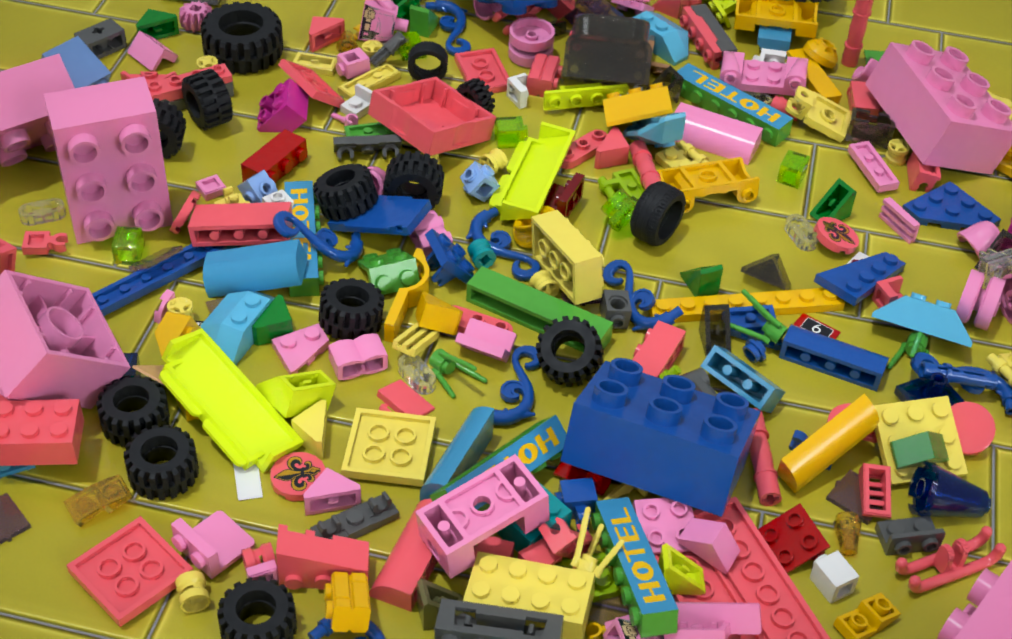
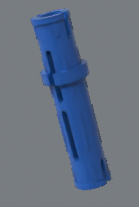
M921 361L918 366V376L920 378L939 380L943 384L958 383L994 390L998 384V376L995 373L957 368L949 363L941 365Z

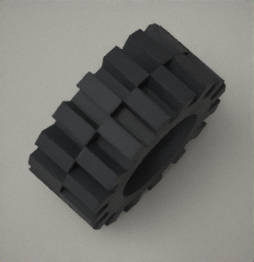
M473 78L456 88L465 98L475 102L488 112H493L492 109L495 108V105L492 103L495 102V98H491V96L494 94L492 91L489 92L488 89L490 87L489 85L485 86V81H480V78Z

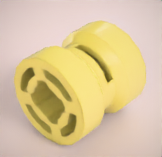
M188 571L176 578L175 585L177 592L180 594L179 603L183 612L196 613L209 606L210 597L205 589L206 580L202 572Z

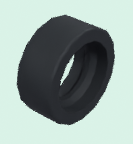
M424 41L417 43L411 48L408 54V71L416 81L437 77L441 80L447 73L448 55L440 44ZM423 55H431L440 60V66L432 70H425L416 65L415 60Z

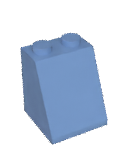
M79 36L42 54L41 59L60 54L75 88L108 83L110 80L111 72Z

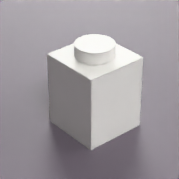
M836 551L829 555L823 554L813 562L809 578L827 601L832 604L854 593L860 576L841 553Z

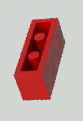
M284 129L241 163L242 181L244 182L256 173L265 170L276 184L278 180L306 159L308 153L306 139Z

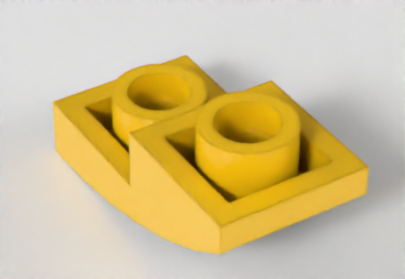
M880 592L862 600L857 609L837 617L833 626L845 639H868L899 618L901 613Z

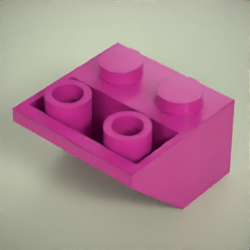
M290 78L284 83H279L269 96L265 95L259 102L257 130L259 132H282L286 129L293 132L307 120L309 95Z

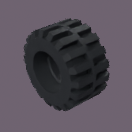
M207 69L183 78V99L191 118L199 128L208 130L232 120L233 107L228 89L221 77L213 69Z
M154 98L153 103L157 113L163 158L169 159L171 155L175 156L178 150L181 149L186 130V119L183 118L182 111H177V106L174 104L169 105V102L166 100L162 102Z
M406 151L404 155L402 153L397 154L396 158L393 157L390 160V164H388L383 185L384 195L429 199L432 205L431 210L434 209L442 197L444 183L442 165L438 164L437 159H431L429 154H420V151H415V153Z
M353 163L335 167L322 174L313 185V191L322 214L329 220L338 221L357 217L371 209L378 198L371 173L367 166H362V164Z
M355 278L334 280L321 291L319 325L327 335L331 334L332 338L354 340L364 334H376L382 325L384 296L379 288H375V285L372 283H366L365 280H355Z
M562 316L563 321L558 322L556 318L552 320L553 325L551 327L546 325L543 328L544 334L539 333V343H536V355L544 373H546L551 381L554 379L558 385L565 383L567 387H572V383H577L578 386L583 385L582 380L591 381L592 374H596L599 370V365L603 364L602 355H604L602 343L594 326L590 327L588 321L584 319L580 322L579 317L573 316L572 320H569L568 316ZM568 341L582 343L585 346V350L576 361L567 363L556 359L557 349L563 343Z
M135 375L129 378V376H124L122 380L116 379L112 381V385H106L103 388L104 392H100L98 395L96 406L102 432L106 439H110L111 443L115 445L120 443L121 447H125L128 442H132L131 437L135 434H141V430L145 428L147 430L152 429V426L155 425L163 427L170 423L165 390L158 381L152 382L150 377L141 378V375Z
M155 425L149 430L145 428L141 430L140 435L135 434L131 437L132 442L126 444L124 462L128 481L131 488L137 490V494L141 497L146 495L147 499L150 500L156 497L159 498V501L165 500V497L170 496L173 499L177 497L178 493L184 494L187 492V486L192 487L195 483V478H198L199 466L195 442L193 438H190L188 432H182L181 428L177 426L171 428L170 425H164L163 427ZM165 460L168 461V462L162 463V464H154V463L159 462V461H165Z
M252 577L247 578L245 583L240 581L235 583L233 590L228 588L224 593L225 598L220 599L217 616L221 639H294L293 635L297 631L294 599L291 592L288 593L287 587L284 584L278 586L277 580L271 579L266 581L265 577H259L258 580H252ZM257 614L271 617L260 624L244 622L250 616Z

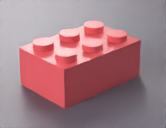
M80 400L0 401V466L78 464L84 427Z

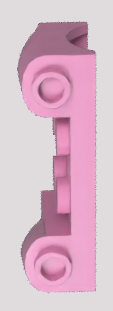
M724 51L720 80L741 91L795 96L798 86L806 88L808 58L787 57L785 64L776 61L744 60L745 53Z

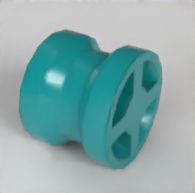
M476 239L467 248L473 264L478 269L481 266L488 268L496 261V254L486 239Z

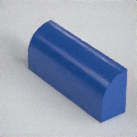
M792 324L783 339L779 354L781 359L876 392L889 361V357Z

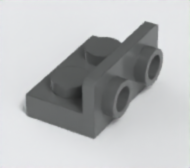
M930 516L878 521L874 528L886 556L896 554L902 556L922 551L933 552L939 549L946 535L943 528H935Z

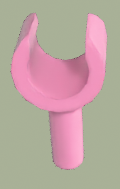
M334 112L331 114L332 118L344 123V126L358 125V116L355 114H347L346 117Z

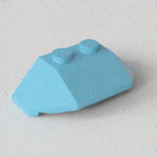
M644 11L615 27L616 29L654 35L655 45L653 53L673 66L688 59V31L659 13Z
M671 113L633 121L632 125H629L623 131V136L632 140H642L646 145L654 144L655 148L676 145L675 141L683 139L686 113Z
M253 291L228 293L201 324V328L230 360L237 365L254 344L252 325L275 297Z
M912 292L911 296L904 295L874 310L871 316L964 346L971 347L973 343L954 309H951V303L937 299L936 304L926 301L927 296Z

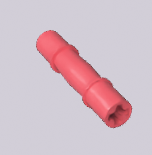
M856 0L852 11L853 18L849 27L848 38L844 43L845 47L841 63L846 67L857 66L860 52L863 48L862 41L866 32L868 18L872 14L871 9L874 0Z
M642 140L633 141L630 144L629 151L632 156V162L637 167L638 174L640 175L641 185L646 190L651 184L661 181V176L656 171L652 161V154L648 150L646 143Z
M761 411L749 451L755 472L753 479L756 483L760 504L763 506H774L780 503L782 497L778 483V473L774 469L772 452L768 442L769 432L766 429L763 412Z

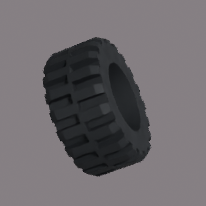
M246 1L244 3L233 2V4L229 5L223 4L220 8L216 7L211 13L209 12L201 23L204 56L216 57L218 64L225 63L231 74L240 73V75H246V73L250 72L254 74L258 73L259 70L264 71L270 65L273 66L282 55V23L279 16L267 6L263 7L259 3L251 4V2Z

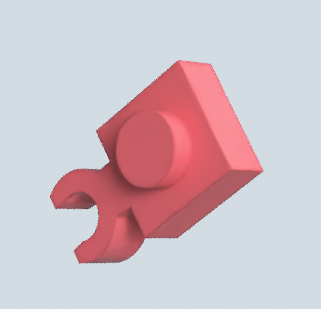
M25 231L22 243L23 255H48L49 250L66 252L67 234L57 233L51 236L50 231Z

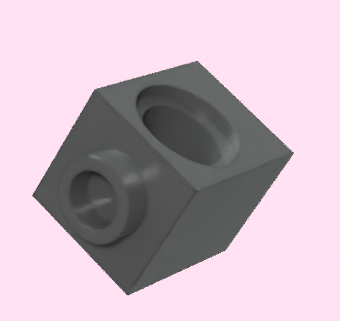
M604 289L599 306L601 317L612 321L613 329H627L632 314L628 290Z

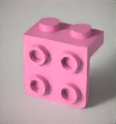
M668 498L634 500L632 506L654 555L660 554L662 545L666 543L679 552L690 551L677 542L690 519L694 518L691 506Z
M216 511L194 528H191L182 518H178L171 523L173 533L171 540L173 545L211 579L242 557V549L249 547L253 549L255 547L254 539L223 511Z

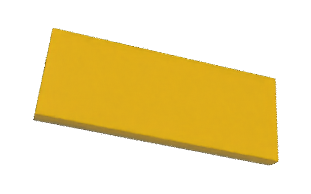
M865 394L860 396L781 459L777 473L794 493L798 492L877 428L879 415L869 398Z

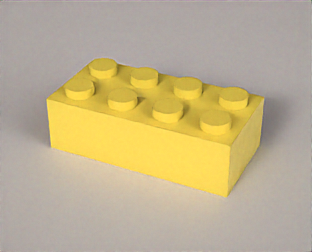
M558 210L532 216L533 259L540 264L543 270L550 271L553 280L558 283L560 289L574 305L602 298V287H604L602 266H604V258L601 252H598L591 245L590 241L586 240L580 231L569 222L568 218L564 217Z
M478 551L463 601L564 615L562 639H584L595 594V573ZM464 612V614H468V615H470V616L476 618V617H475V613H473V612ZM530 620L525 622L527 626L534 624L535 627L545 628L546 623Z

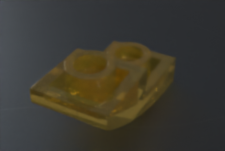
M118 474L81 490L64 501V504L74 522L81 527L104 510L110 514L130 500L133 495L123 478Z

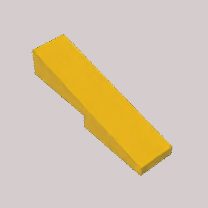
M803 48L787 50V57L808 58L807 88L839 105L842 94L820 65L809 57Z

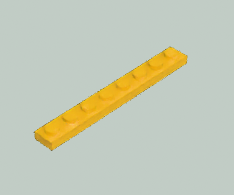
M825 288L749 293L761 305H773L775 315L843 311L845 306L843 299ZM742 293L655 299L656 302L649 309L650 317H655L654 314L661 315L665 311L670 312L679 306L684 314L674 320L675 323L724 319L722 314L724 308L753 306V304Z

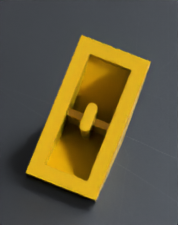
M422 292L415 317L419 327L456 335L463 311L427 292Z

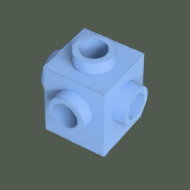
M476 161L460 176L464 184L463 189L470 196H474L483 202L500 186L493 176L495 174L494 170L487 164L481 165Z
M265 170L256 173L237 186L243 198L250 203H262V197L278 191L275 182L268 176Z

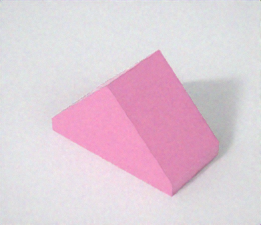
M326 468L303 494L305 516L348 509L360 504V484Z
M691 518L677 540L681 545L725 575L740 552L725 522Z

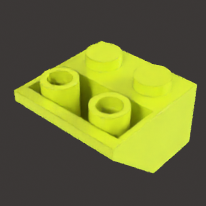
M322 370L277 376L256 384L258 391L285 418H293L320 400H326L328 411L336 387V383Z

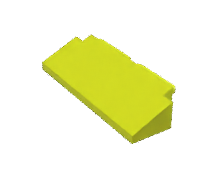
M541 122L538 139L528 137L527 141H520L506 169L511 174H505L501 177L498 183L500 187L493 193L489 201V206L497 208L499 214H501L500 221L531 219L532 216L540 214L573 142L575 130Z
M203 328L170 340L161 358L166 364L159 374V379L192 416L198 417L202 421V428L236 466L242 467L246 471L255 464L264 474L282 456L293 453L302 446L304 440Z

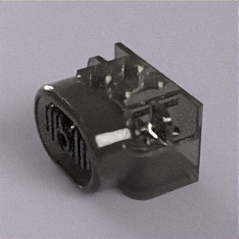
M590 13L575 15L573 18L572 35L567 39L565 46L563 80L601 83L603 85L628 84L632 88L637 85L647 89L652 60V47L648 43L650 23L642 19Z

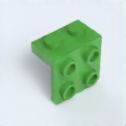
M400 248L386 250L387 254L377 255V253L366 254L363 256V259L358 260V266L367 272L369 283L375 285V288H379L382 295L398 292L399 288H407L420 281L416 258Z

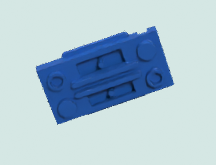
M378 195L377 202L365 213L347 220L336 221L330 219L327 224L331 231L407 236L411 235L431 210L432 205L429 199Z

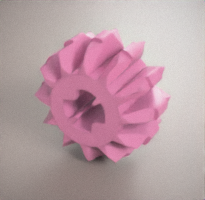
M200 0L198 2L191 1L189 4L184 3L179 12L181 27L185 28L186 31L192 30L193 33L196 31L201 32V23L209 12L211 13L212 6H209L207 2L201 3Z

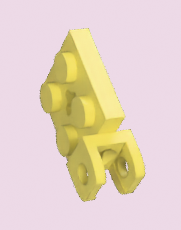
M798 86L794 98L788 99L785 110L800 120L804 118L803 123L807 124L810 128L816 129L830 139L841 143L846 136L851 111L803 86Z

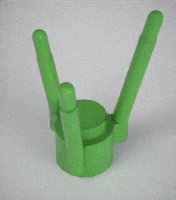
M743 289L741 293L753 304L758 313L767 320L761 329L764 335L733 323H728L727 326L757 338L767 345L771 341L777 344L786 334L788 328L775 319L752 295Z
M912 332L908 336L907 341L901 344L900 349L887 365V369H891L904 352L910 358H914L918 352L929 354V351L926 349L928 344L927 336L922 332ZM921 378V384L925 386L927 379Z
M437 349L429 359V364L433 367L431 374L439 380L451 398H455L456 395L442 374H451L455 368L483 383L488 381L485 377L475 372L477 370L476 366L447 353L443 349Z

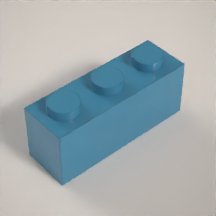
M714 345L701 364L703 369L737 394L747 399L748 402L761 411L772 413L785 394L783 389L730 351L720 346Z

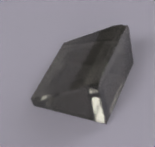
M556 20L549 22L555 28V36L566 34V21Z

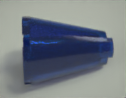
M924 461L925 466L923 468L917 467L908 491V495L913 496V504L908 503L911 514L922 517L981 518L989 512L991 498H989L988 492L933 462Z

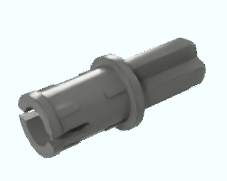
M397 31L386 43L383 42V46L370 58L371 64L374 67H378L390 55L394 56L397 49L407 42L404 35Z

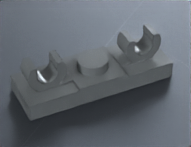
M397 134L333 137L334 152H337L338 161H341L343 153H348L350 161H353L354 151L369 155L382 150L383 159H386L388 151H393L396 158L402 144V138Z
M384 491L382 495L375 498L371 497L368 501L336 515L334 514L330 519L323 522L319 521L316 525L310 527V530L315 531V536L332 539L333 535L356 539L399 519V511Z

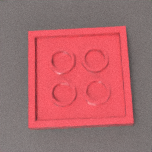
M141 516L66 565L72 577L119 627L176 589L175 580L179 575L188 571H194Z

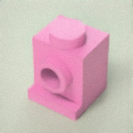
M360 47L337 54L336 71L339 76L344 75L347 79L363 75L370 71V58Z

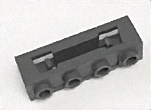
M441 598L434 628L435 639H562L564 615ZM455 610L473 612L476 618H471L470 615H466V617L455 615ZM530 620L546 623L545 628L535 627L534 624L527 626L525 622Z

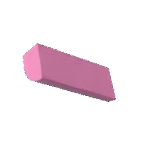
M682 102L679 104L674 113H686L683 139L681 140L692 144L697 149L728 159L742 157L744 164L749 165L760 145L763 128Z

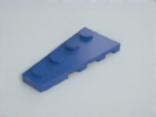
M883 252L817 273L813 282L855 306L874 292L876 282L897 276L904 270L906 263L899 260L893 254Z

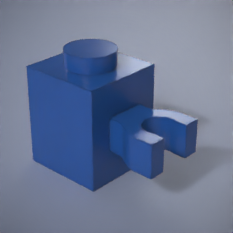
M593 477L560 480L559 490L554 492V496L572 510L571 519H575L577 529V524L582 523L586 507L591 508L589 522L591 514L595 513V502L598 501Z

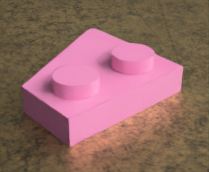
M634 0L611 1L617 4V9L628 11V8L635 10L634 14L636 15L644 11L654 12L655 10L650 5Z
M319 323L271 339L272 347L288 374L298 373V370L305 364L309 366L317 355L322 354L328 349L329 339Z

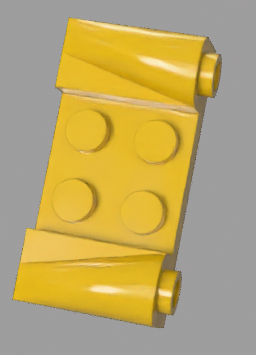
M736 0L734 29L754 31L756 24L763 27L795 29V36L815 38L818 28V2Z
M742 157L657 170L662 182L684 193L686 200L684 213L689 212L694 207L695 197L697 196L705 197L710 194H724L732 191L740 203L752 202L758 196L760 178L758 176L754 178L749 176Z

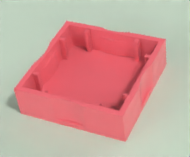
M437 77L373 90L368 114L422 153H427L430 156L489 141L496 121V116L475 102L465 98L457 90Z

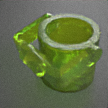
M620 188L601 208V211L609 218L607 224L613 230L619 232L630 222L634 207L639 199L634 196L631 197Z

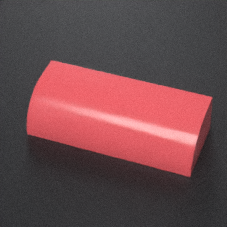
M291 202L195 205L188 225L192 247L261 245L288 241L290 238L283 237L276 231L273 225V218L280 211H287L292 214ZM285 221L286 225L292 228L293 223Z
M431 499L421 500L417 504L369 591L370 597L412 612L417 602V581L421 578L428 581L438 562L419 535L415 513L431 503Z

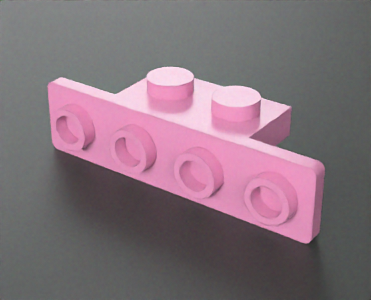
M675 602L678 607L677 633L666 634L664 639H728L730 634L759 635L762 632L760 604Z

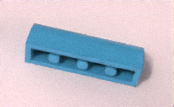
M759 25L757 40L760 49L789 50L792 29L774 26L763 27Z
M299 239L207 252L203 265V282L209 298L226 296L228 293L256 292L300 286L303 282L308 255Z
M481 406L474 408L470 412L422 486L420 501L431 499L430 494L477 463L493 437L494 408Z

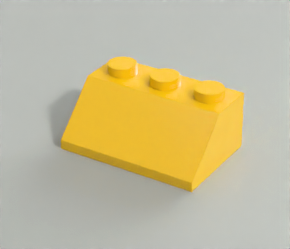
M660 82L649 85L650 89L641 91V87L628 89V94L620 95L619 92L606 94L607 98L603 99L607 127L673 113L668 86H663V83Z

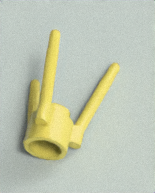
M586 507L574 557L570 565L573 566L572 569L593 572L595 577L600 579L604 569L619 552L625 541L620 539L599 566H596L599 560L592 556L601 537L604 524H599L587 553H582L591 508Z

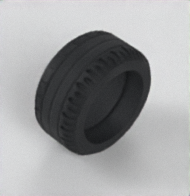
M662 181L651 184L642 193L634 207L630 220V229L633 236L651 246L664 244L673 235L684 214L686 205L684 193Z

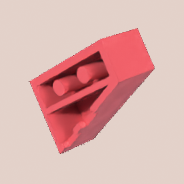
M279 524L276 546L279 585L284 584L288 589L292 590L299 588H318L324 590L325 583H330L333 572H348V575L354 572L366 573L369 586V542L333 535L332 539L315 536V531L306 529L305 534L287 531V525Z

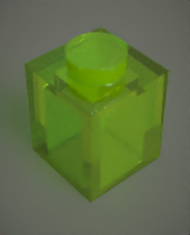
M522 116L496 117L494 136L497 148H516L520 141L528 138V127L523 124Z
M788 150L780 165L777 182L798 189L806 174L810 156Z
M117 226L111 245L115 264H140L145 246L142 228Z

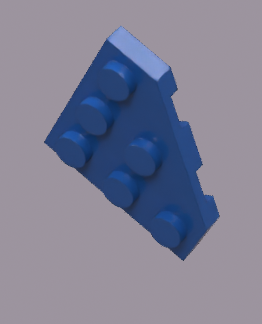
M951 181L904 204L902 207L920 225L927 226L928 223L941 224V228L960 231L961 227L968 228L980 221H989L998 227L1001 218Z

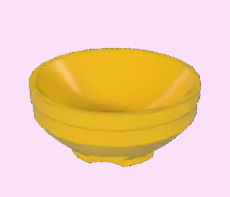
M823 37L811 39L803 46L805 53L817 63L827 68H834L838 62L837 48L829 40Z

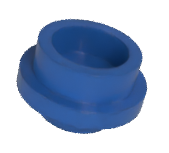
M749 339L746 341L743 352L752 363L762 362L766 359V348L759 340Z

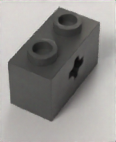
M111 18L74 33V37L79 36L98 59L127 47L125 30Z

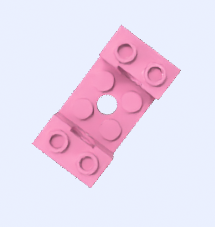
M515 454L417 510L415 513L419 535L446 574L452 579L474 565V545L515 521L525 534L549 521V495ZM480 502L490 504L489 509L485 511H478L474 507Z

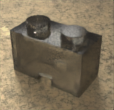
M853 107L845 141L852 143L869 141L875 148L888 149L896 123L893 119L890 120L889 114L879 113L878 116L870 115L869 110Z

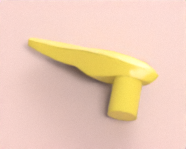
M622 483L603 500L618 498L623 494L630 493L634 489L644 497L650 492Z

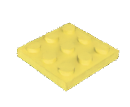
M948 396L874 405L879 415V424L875 429V435L883 465L891 466V486L960 477L968 474ZM926 431L943 435L949 461L896 469L890 442Z
M356 408L341 468V475L346 478L422 487L425 483L436 428V417Z

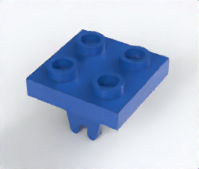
M433 229L429 230L425 236L433 251L427 256L426 260L431 271L441 266L431 277L434 283L437 282L439 287L457 277L467 284L474 276L473 271L475 269L464 257L466 255L465 250L458 243L454 245L444 233L439 234Z

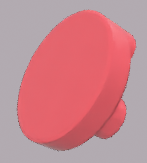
M959 402L952 405L951 409L963 455L980 454L992 443L996 429L992 415L986 408L974 402Z

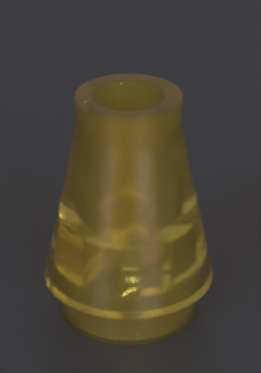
M344 31L337 42V51L339 53L357 48V43L351 31Z
M854 512L838 513L833 525L839 542L840 553L844 556H854L858 553L862 522L858 514Z

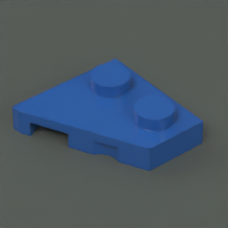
M762 305L776 319L773 305ZM753 306L724 308L722 314L728 335L746 341L749 339L759 340L727 326L728 323H733L764 335L761 329L767 320ZM782 339L777 344L771 341L768 345L759 340L765 347L777 351L781 350Z

